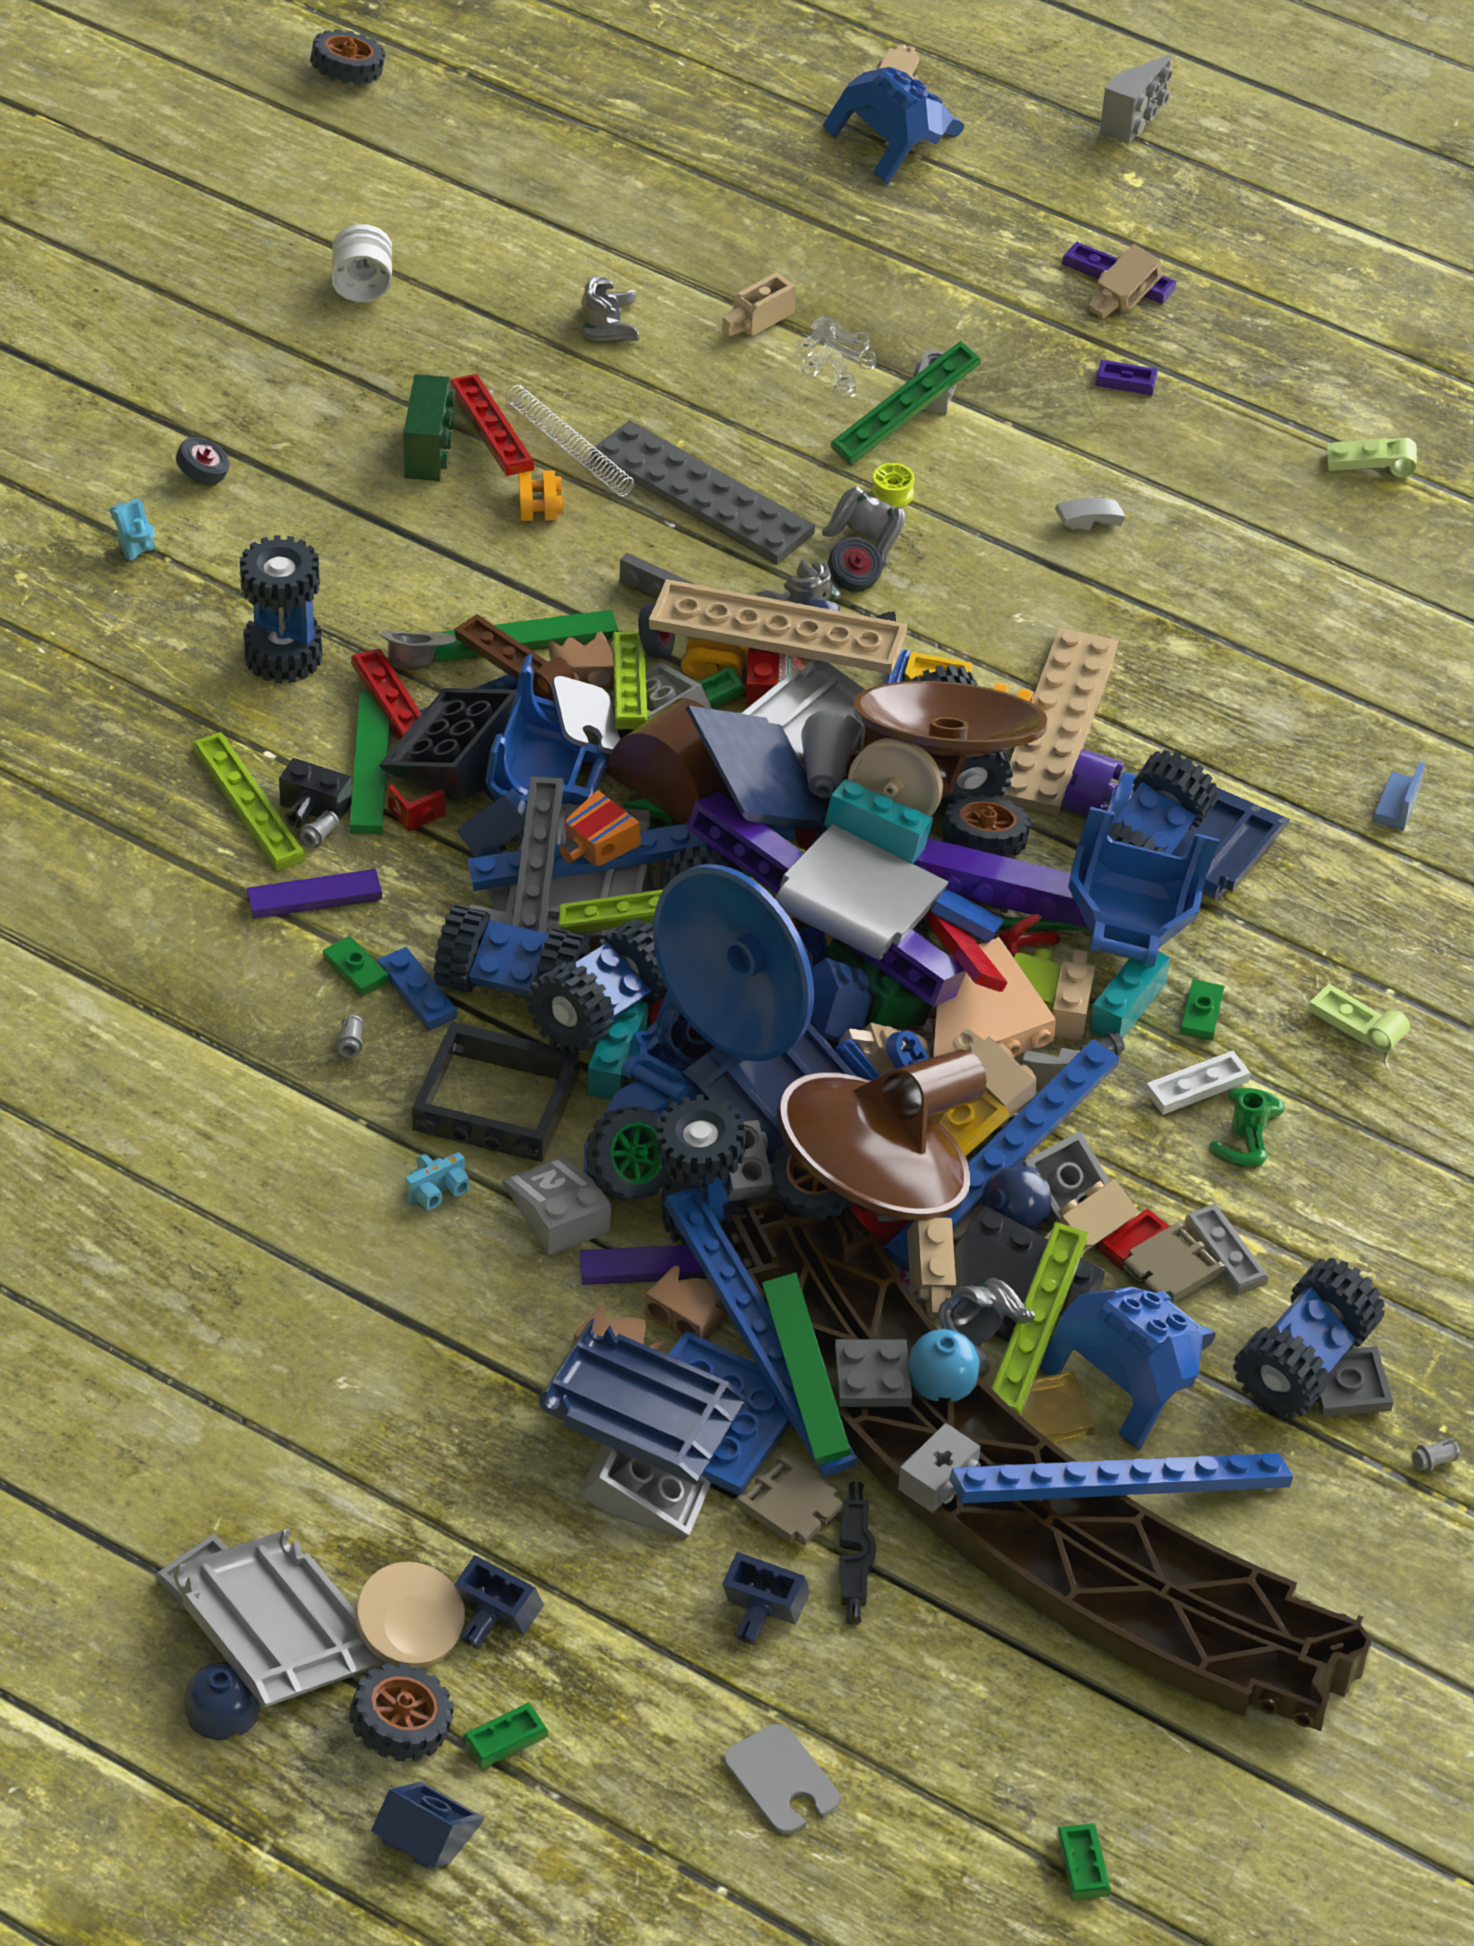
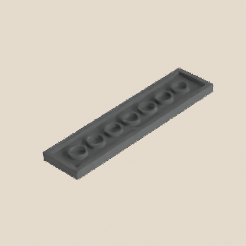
M631 420L595 446L596 450H599L614 465H617L625 474L632 477L635 484L775 564L780 563L815 534V524ZM598 451L592 452V453H591V458H592L595 454H597V453H599V452H598ZM597 454V455L593 458V460L596 461V459L598 458L599 454ZM603 457L599 458L597 462L600 463Z

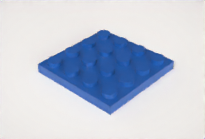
M685 1331L668 1356L729 1382L747 1397L702 1474L709 1482L739 1496L786 1432L791 1421L757 1363Z

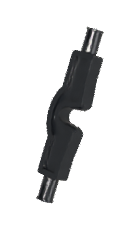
M855 1481L848 1485L849 1500L843 1501V1519L839 1546L843 1549L860 1553L843 1555L839 1558L841 1605H846L845 1621L847 1624L852 1625V1613H855L854 1625L861 1623V1606H866L867 1576L875 1565L876 1542L872 1533L868 1530L869 1502L863 1500L864 1484L858 1481L857 1493H855Z

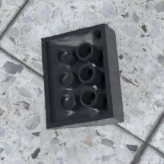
M443 688L379 764L381 770L433 793L441 789L445 793V797L469 798L486 777L491 747L496 735L504 733L516 690Z
M985 1205L967 1227L954 1249L956 1286L951 1291V1296L961 1286L979 1287L987 1279L995 1278L1004 1281L1017 1294L1024 1305L1048 1239ZM1081 1257L1056 1325L1063 1313L1079 1295L1101 1291L1105 1275L1104 1269ZM1005 1315L1001 1327L994 1335L1009 1343L1017 1322Z

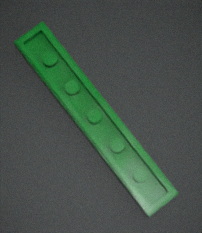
M960 340L831 441V448L852 466L981 364V358Z
M612 609L494 625L530 650L547 648L550 641L562 646L569 637L574 638L579 643L590 642L595 639L596 634L600 631L604 634L606 640L613 639V633L618 632ZM454 630L442 631V632H441V633H448V634H451V635H454V636H455ZM457 639L453 643L437 646L434 653L435 662L480 656Z
M360 691L350 833L382 834L386 772L381 770L379 764L388 755L390 725L389 720L369 691Z
M796 1272L762 1282L816 1464L820 1465L852 1455Z

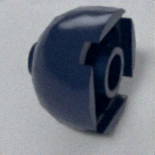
M674 1001L661 1013L657 1023V1038L661 1048L668 1057L680 1063L692 1065L715 1048L687 1022Z
M1014 1165L1001 1168L987 1180L983 1188L982 1206L984 1208L986 1205L1035 1232L1039 1229L1035 1227L1040 1224L1041 1220H1046L1050 1213L1052 1202L1050 1186L1046 1180H1042L1041 1176L1037 1173L1040 1171L1034 1167Z
M212 1663L201 1668L190 1679L185 1691L184 1707L189 1725L193 1731L204 1738L218 1741L228 1740L227 1735H233L237 1732L242 1735L248 1732L257 1721L260 1712V1702L229 1663Z

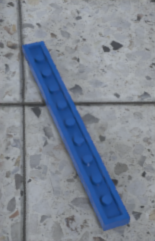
M763 823L787 841L795 840L794 827ZM687 824L640 831V846L601 866H594L583 856L568 863L559 851V847L563 844H557L553 878L665 861L668 858L674 859V853L680 851L682 854H685L686 848L692 846L694 851L700 850V845H706L707 851H712L713 848L686 829ZM522 850L469 858L468 866L473 891L517 884Z
M1092 1039L968 1163L970 1187L966 1197L956 1210L940 1218H952V1229L954 1231L982 1203L983 1188L987 1180L1001 1168L1019 1165L1118 1066L1120 1057ZM911 1220L884 1249L889 1259L908 1272L907 1230L915 1220Z
M692 1187L666 1196L664 1203L666 1209L816 1464L769 1307L698 1187ZM850 1445L852 1455L820 1465L816 1464L823 1477L855 1467L857 1457Z
M1279 1453L983 1467L971 1466L952 1468L949 1481L961 1503L1285 1488L1290 1487L1293 1474Z

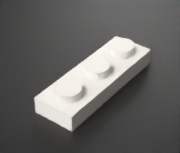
M1230 1051L1148 1082L1146 1093L1164 1115L1248 1083L1251 1073L1235 1052Z

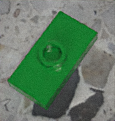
M732 665L697 682L702 685L712 709L746 693L744 685Z
M347 936L323 950V959L361 996L389 982V974L351 936Z
M1192 979L1181 1026V1035L1213 1041L1224 994V985Z
M530 1702L464 1733L463 1742L481 1769L547 1738L548 1729Z
M1096 1824L1058 1827L1056 1835L1072 1901L1110 1896L1111 1887Z

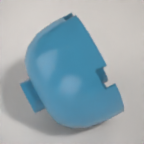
M949 1329L933 1330L920 1337L912 1347L908 1367L910 1370L911 1386L918 1394L933 1401H939V1397H951V1402L958 1401L969 1395L976 1386L980 1366L979 1357L974 1345L963 1334Z

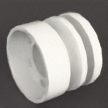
M353 225L344 228L336 235L332 243V285L338 294L353 302H371L380 299L388 292L392 285V243L388 235L379 228L371 225Z

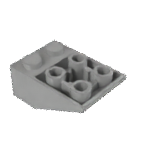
M1167 55L1120 72L1110 81L1104 91L1100 133L1126 143H1130L1136 135L1142 133L1148 121H1152L1161 106L1164 107L1169 100L1170 91H1168V83L1173 74V69L1170 68L1172 56Z

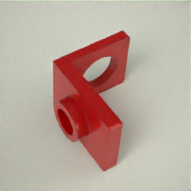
M393 785L388 786V808L405 829L411 831L445 816V793L440 789L408 803ZM396 800L400 806L401 812L397 807Z

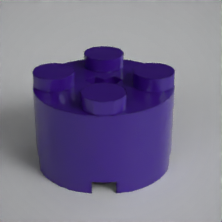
M1082 749L1064 793L1061 807L1085 817L1088 816L1090 807L1107 811L1109 805L1104 803L1111 801L1118 783L1113 782V779L1119 781L1125 763L1090 750Z

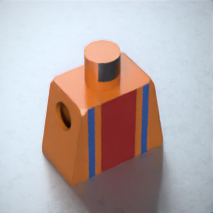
M597 790L566 819L564 823L566 843L559 847V851L568 863L583 856L594 866H601L641 845L640 823Z

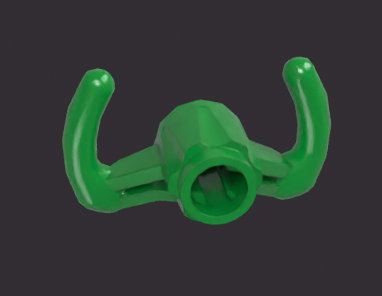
M1233 1088L1228 1094L1231 1100H1237L1232 1118V1129L1237 1135L1244 1138L1248 1153L1243 1154L1233 1151L1218 1141H1212L1209 1144V1150L1220 1159L1229 1163L1245 1167H1259L1267 1159L1262 1138L1266 1124L1270 1118L1280 1116L1284 1112V1103L1277 1096L1260 1089Z

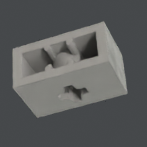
M945 1423L900 1467L898 1490L933 1513L942 1503H949L956 1494L949 1481L952 1468L980 1467L978 1462L980 1446Z

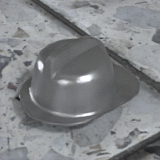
M387 630L382 631L380 634L382 638L388 640V661L390 665L408 670H418L425 667L431 662L437 646L447 645L456 640L454 635L441 632L410 633Z

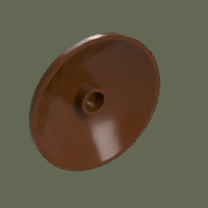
M905 681L874 686L862 691L854 699L853 713L856 719L863 724L861 749L852 751L849 754L846 762L845 779L848 780L853 761L865 747L880 739L896 738L915 743L931 755L942 777L943 791L941 798H948L953 791L966 757L994 754L1036 741L1046 732L1047 716L1038 706L1021 697L982 686L942 681Z
M959 1049L892 1070L872 1081L840 1073L806 1075L792 1082L783 1093L777 1107L778 1126L785 1143L797 1160L820 1182L851 1202L874 1212L901 1219L930 1220L944 1217L956 1210L966 1197L970 1187V1170L960 1146L940 1123V1120L946 1111L971 1104L982 1097L987 1082L986 1072L983 1064L975 1054Z

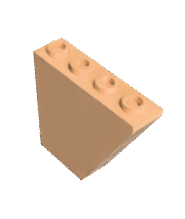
M998 937L988 943L979 944V947L1008 983L1003 992H997L975 984L966 973L957 996L937 1005L934 1057L955 1051L953 1039L967 1028L984 1040L990 1036L998 1044L1000 1042L1004 1043L1012 1052L1013 1058L1026 1050L1041 1048L1053 1042L1056 1025L1055 1017L1001 939ZM952 954L949 955L952 959L957 961Z

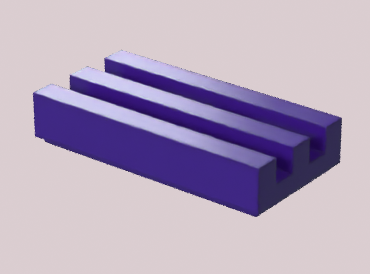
M1101 360L1095 386L1153 396L1158 369Z

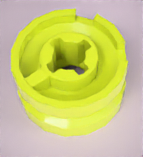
M886 463L879 466L873 473L871 492L873 497L892 505V507L901 508L907 506L913 498L914 473L903 464Z

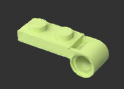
M1381 438L1328 443L1329 471L1390 466V470L1395 476L1409 477L1417 469L1416 444L1408 438Z
M1330 984L1323 988L1309 1004L1308 1011L1379 1052H1389L1410 1030L1408 1019L1400 1011L1390 1009L1381 1015Z

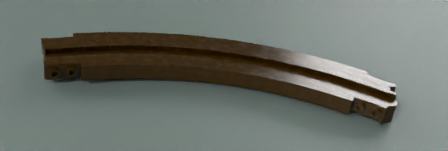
M827 1187L819 1188V1191L826 1190V1189H829V1188H827ZM779 1197L751 1204V1207L747 1208L746 1214L731 1216V1230L727 1231V1238L734 1250L738 1252L741 1262L768 1307L762 1282L796 1272L849 1445L861 1462L887 1489L929 1528L970 1562L1025 1602L1121 1660L1179 1689L1245 1717L1251 1705L1259 1708L1264 1713L1278 1714L1293 1720L1301 1727L1312 1728L1321 1732L1330 1700V1692L1345 1697L1349 1691L1350 1684L1355 1680L1361 1679L1366 1669L1372 1640L1362 1626L1363 1616L1358 1615L1355 1620L1349 1615L1333 1612L1317 1606L1311 1601L1295 1598L1297 1582L1250 1563L1189 1533L1126 1495L961 1503L958 1495L955 1494L949 1503H942L932 1513L898 1490L900 1467L945 1423L980 1446L978 1461L980 1467L1069 1463L1077 1461L1020 1416L979 1375L976 1386L971 1393L958 1401L950 1402L951 1397H939V1401L929 1400L918 1394L911 1386L912 1401L909 1407H839L834 1351L835 1340H907L909 1359L911 1349L918 1339L933 1330H938L914 1299L886 1256L875 1234L863 1236L860 1225L853 1223L850 1217V1209L847 1207L842 1210L843 1214L836 1217L830 1215L826 1216L827 1219L817 1220L816 1217L805 1219L798 1212L795 1214L790 1212L786 1204H782Z

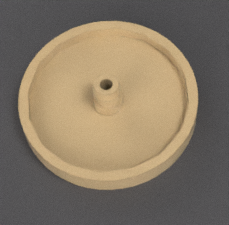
M896 738L877 740L859 753L853 761L848 775L849 781L859 783L871 791L887 796L929 817L936 811L941 801L943 782L940 770L931 755L915 743Z
M399 1562L383 1567L368 1579L358 1597L355 1620L362 1641L376 1657L393 1666L403 1663L408 1664V1668L416 1669V1667L424 1668L431 1666L445 1658L452 1651L463 1630L465 1612L460 1594L457 1592L454 1584L443 1573L422 1563Z

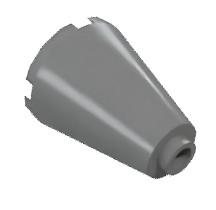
M835 710L819 711L809 716L802 728L801 740L808 788L817 797L831 798L832 794L846 778V762L849 754L852 751L861 749L863 727L859 721L849 714L843 717L836 715Z

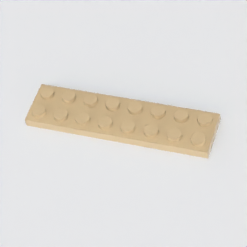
M666 579L649 618V629L888 674L893 672L907 634L906 623Z
M1061 627L1058 628L1032 703L1046 714L1047 729L1045 734L1036 741L1015 747L1009 762L1013 778H1010V787H1004L1006 793L1001 797V800H1010L1018 807L1021 806L1022 808L1052 815H1060L1064 793L1072 777V771L1078 756L1085 744L1118 650L1119 640Z

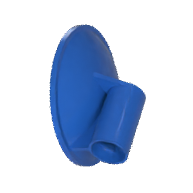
M706 864L692 867L675 876L662 891L656 905L653 920V942L657 964L665 986L675 1005L679 1008L687 1022L714 1047L717 1046L724 1053L748 1061H767L785 1054L795 1047L804 1036L811 1020L814 1004L811 967L805 947L794 924L768 891L756 881L737 870L721 865Z

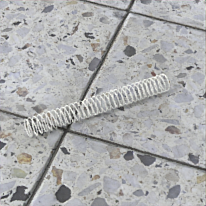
M516 385L508 391L506 401L611 488L618 496H625L632 490L634 486V479L632 477H629L621 468L614 465L610 459H607L603 453L596 450L592 444H589L585 438H582L574 429H571L567 423H564L563 420L557 417L549 408H546L542 402H539L521 385ZM520 386L518 389H522L520 393L523 394L524 392V395L512 403L511 396L509 402V392L514 387ZM528 394L527 399H525L522 405L518 406L519 402ZM529 398H531V401L527 404V406L522 409V406L526 403V401ZM535 400L534 405L525 412L530 403ZM536 404H538V407L534 410V412L529 415L530 410ZM542 406L541 411H539L537 416L544 409H546L545 413L541 416L539 420L536 421L537 416L533 417V414L537 411L539 407ZM549 412L548 417H546L544 422L551 415H553L552 419L548 422L546 426L543 427L544 422L540 423V420L544 417L546 413ZM556 418L555 423H553L551 428L558 421H560V423L555 428V430L550 433L551 428L547 429V427L551 423V421ZM563 424V427L558 432V434L554 435L558 427ZM565 427H567V429H566V431L563 433V435H562L561 437L557 438L558 435H559V433H560ZM570 430V434L565 440L561 441L566 432ZM574 433L570 441L565 444L566 439ZM580 436V444L585 443L580 451L575 453L580 444L574 450H572L573 445L570 447L568 445L574 437ZM588 445L587 450L579 456L583 448ZM590 448H594L595 450H593L592 452L598 451L599 453L597 454H599V456L596 459V461L590 465L591 460L588 462H586V460L592 452H590L586 458H582ZM603 457L599 465L593 468L598 459ZM606 460L605 465L597 471L601 463ZM610 463L607 470L601 474L602 469ZM614 466L613 470L609 473V475L616 469L617 472L610 480H608L609 475L604 477L605 473L608 471L610 467ZM619 472H621L618 479L615 482L611 483L613 478ZM624 475V478L620 482V484L626 479H628L626 484L621 489H623L627 485L629 479H631V485L626 491L618 493V488L617 490H615V487H617L615 486V484L621 476Z

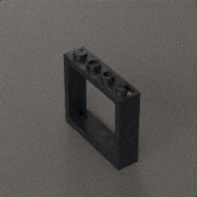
M451 1021L412 1107L413 1131L486 1148L490 1151L519 1156L523 1159L527 1158L543 1162L580 1075V1052L571 1053L570 1050L563 1052L557 1046L553 1047L552 1045ZM453 1055L556 1079V1085L537 1129L533 1130L431 1105Z

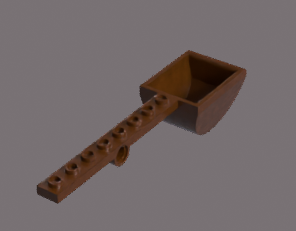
M478 614L454 629L455 637L458 641L517 681L525 657L532 654L533 692L544 699L555 702L551 687L555 677L563 676L575 680L574 672L566 660L556 656L550 661H546ZM687 698L675 700L636 729H618L620 741L612 750L608 762V774L632 791H635L680 824H688L696 801L720 792L735 803L685 709L688 705L702 708L707 707ZM612 705L613 712H614V716H615V706Z

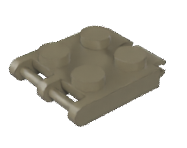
M1182 1222L1175 1223L1130 1249L1129 1258L1124 1261L1126 1265L1123 1266L1138 1283L1144 1281L1146 1285L1143 1288L1146 1291L1153 1293L1163 1291L1172 1298V1303L1219 1277L1227 1268L1221 1261L1216 1262L1205 1251L1206 1246L1201 1241L1196 1242L1185 1231L1186 1226ZM1179 1236H1181V1237L1190 1245V1247H1188V1246L1179 1238ZM1199 1256H1201V1257H1202L1207 1263H1209L1211 1266L1208 1267V1266L1199 1258Z
M786 1455L778 1457L776 1465L766 1475L761 1474L755 1479L756 1484L745 1495L740 1494L734 1500L739 1509L790 1544L794 1540L803 1545L808 1543L821 1530L820 1526L822 1524L826 1525L842 1509V1502L837 1498V1490ZM781 1470L784 1471L775 1481L771 1480ZM760 1490H763V1492L754 1501L750 1500Z

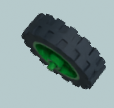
M643 1107L618 1108L617 1110L605 1113V1118L598 1119L594 1123L593 1127L595 1129L593 1133L588 1134L586 1142H589L588 1149H585V1159H588L589 1162L587 1170L589 1175L594 1176L595 1180L593 1182L598 1188L605 1189L604 1193L608 1196L618 1197L621 1200L646 1199L647 1196L657 1195L660 1192L658 1189L665 1188L669 1184L670 1180L668 1178L670 1175L666 1172V1165L662 1167L659 1161L656 1127L657 1122L661 1121L658 1118L659 1114L657 1112L645 1110ZM627 1128H632L630 1142L622 1133ZM641 1133L644 1136L646 1142L638 1145L639 1136ZM616 1140H618L621 1146L614 1151ZM648 1148H649V1159L647 1158V1154H648L647 1149H648ZM614 1156L620 1161L618 1166L615 1163ZM638 1162L647 1166L641 1175ZM628 1165H630L632 1179H628L623 1175Z

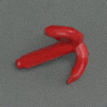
M1037 914L1029 915L1016 923L1011 929L1006 928L998 935L1003 944L1007 945V949L1012 957L1017 953H1021L1019 946L1055 945L1060 942L1061 936L1057 932L1023 933L1026 929L1040 921V916Z

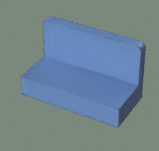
M1418 763L1413 777L1391 772L1376 809L1373 822L1404 831L1421 789L1425 763Z

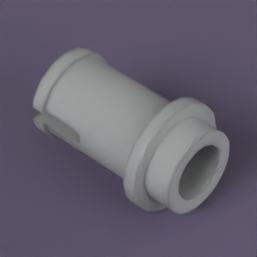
M325 810L315 821L307 823L302 827V832L300 833L302 842L311 848L321 846L324 838L339 826L338 817L332 811Z
M348 1015V1019L344 1017L342 1020L341 1036L337 1039L336 1047L340 1054L347 1058L357 1056L363 1049V1041L361 1040L363 1020L359 1016Z
M1448 1438L1445 1441L1429 1446L1425 1444L1418 1445L1416 1450L1412 1452V1462L1418 1471L1427 1473L1433 1471L1435 1466L1456 1461L1460 1458L1459 1446L1457 1442H1454L1453 1438Z

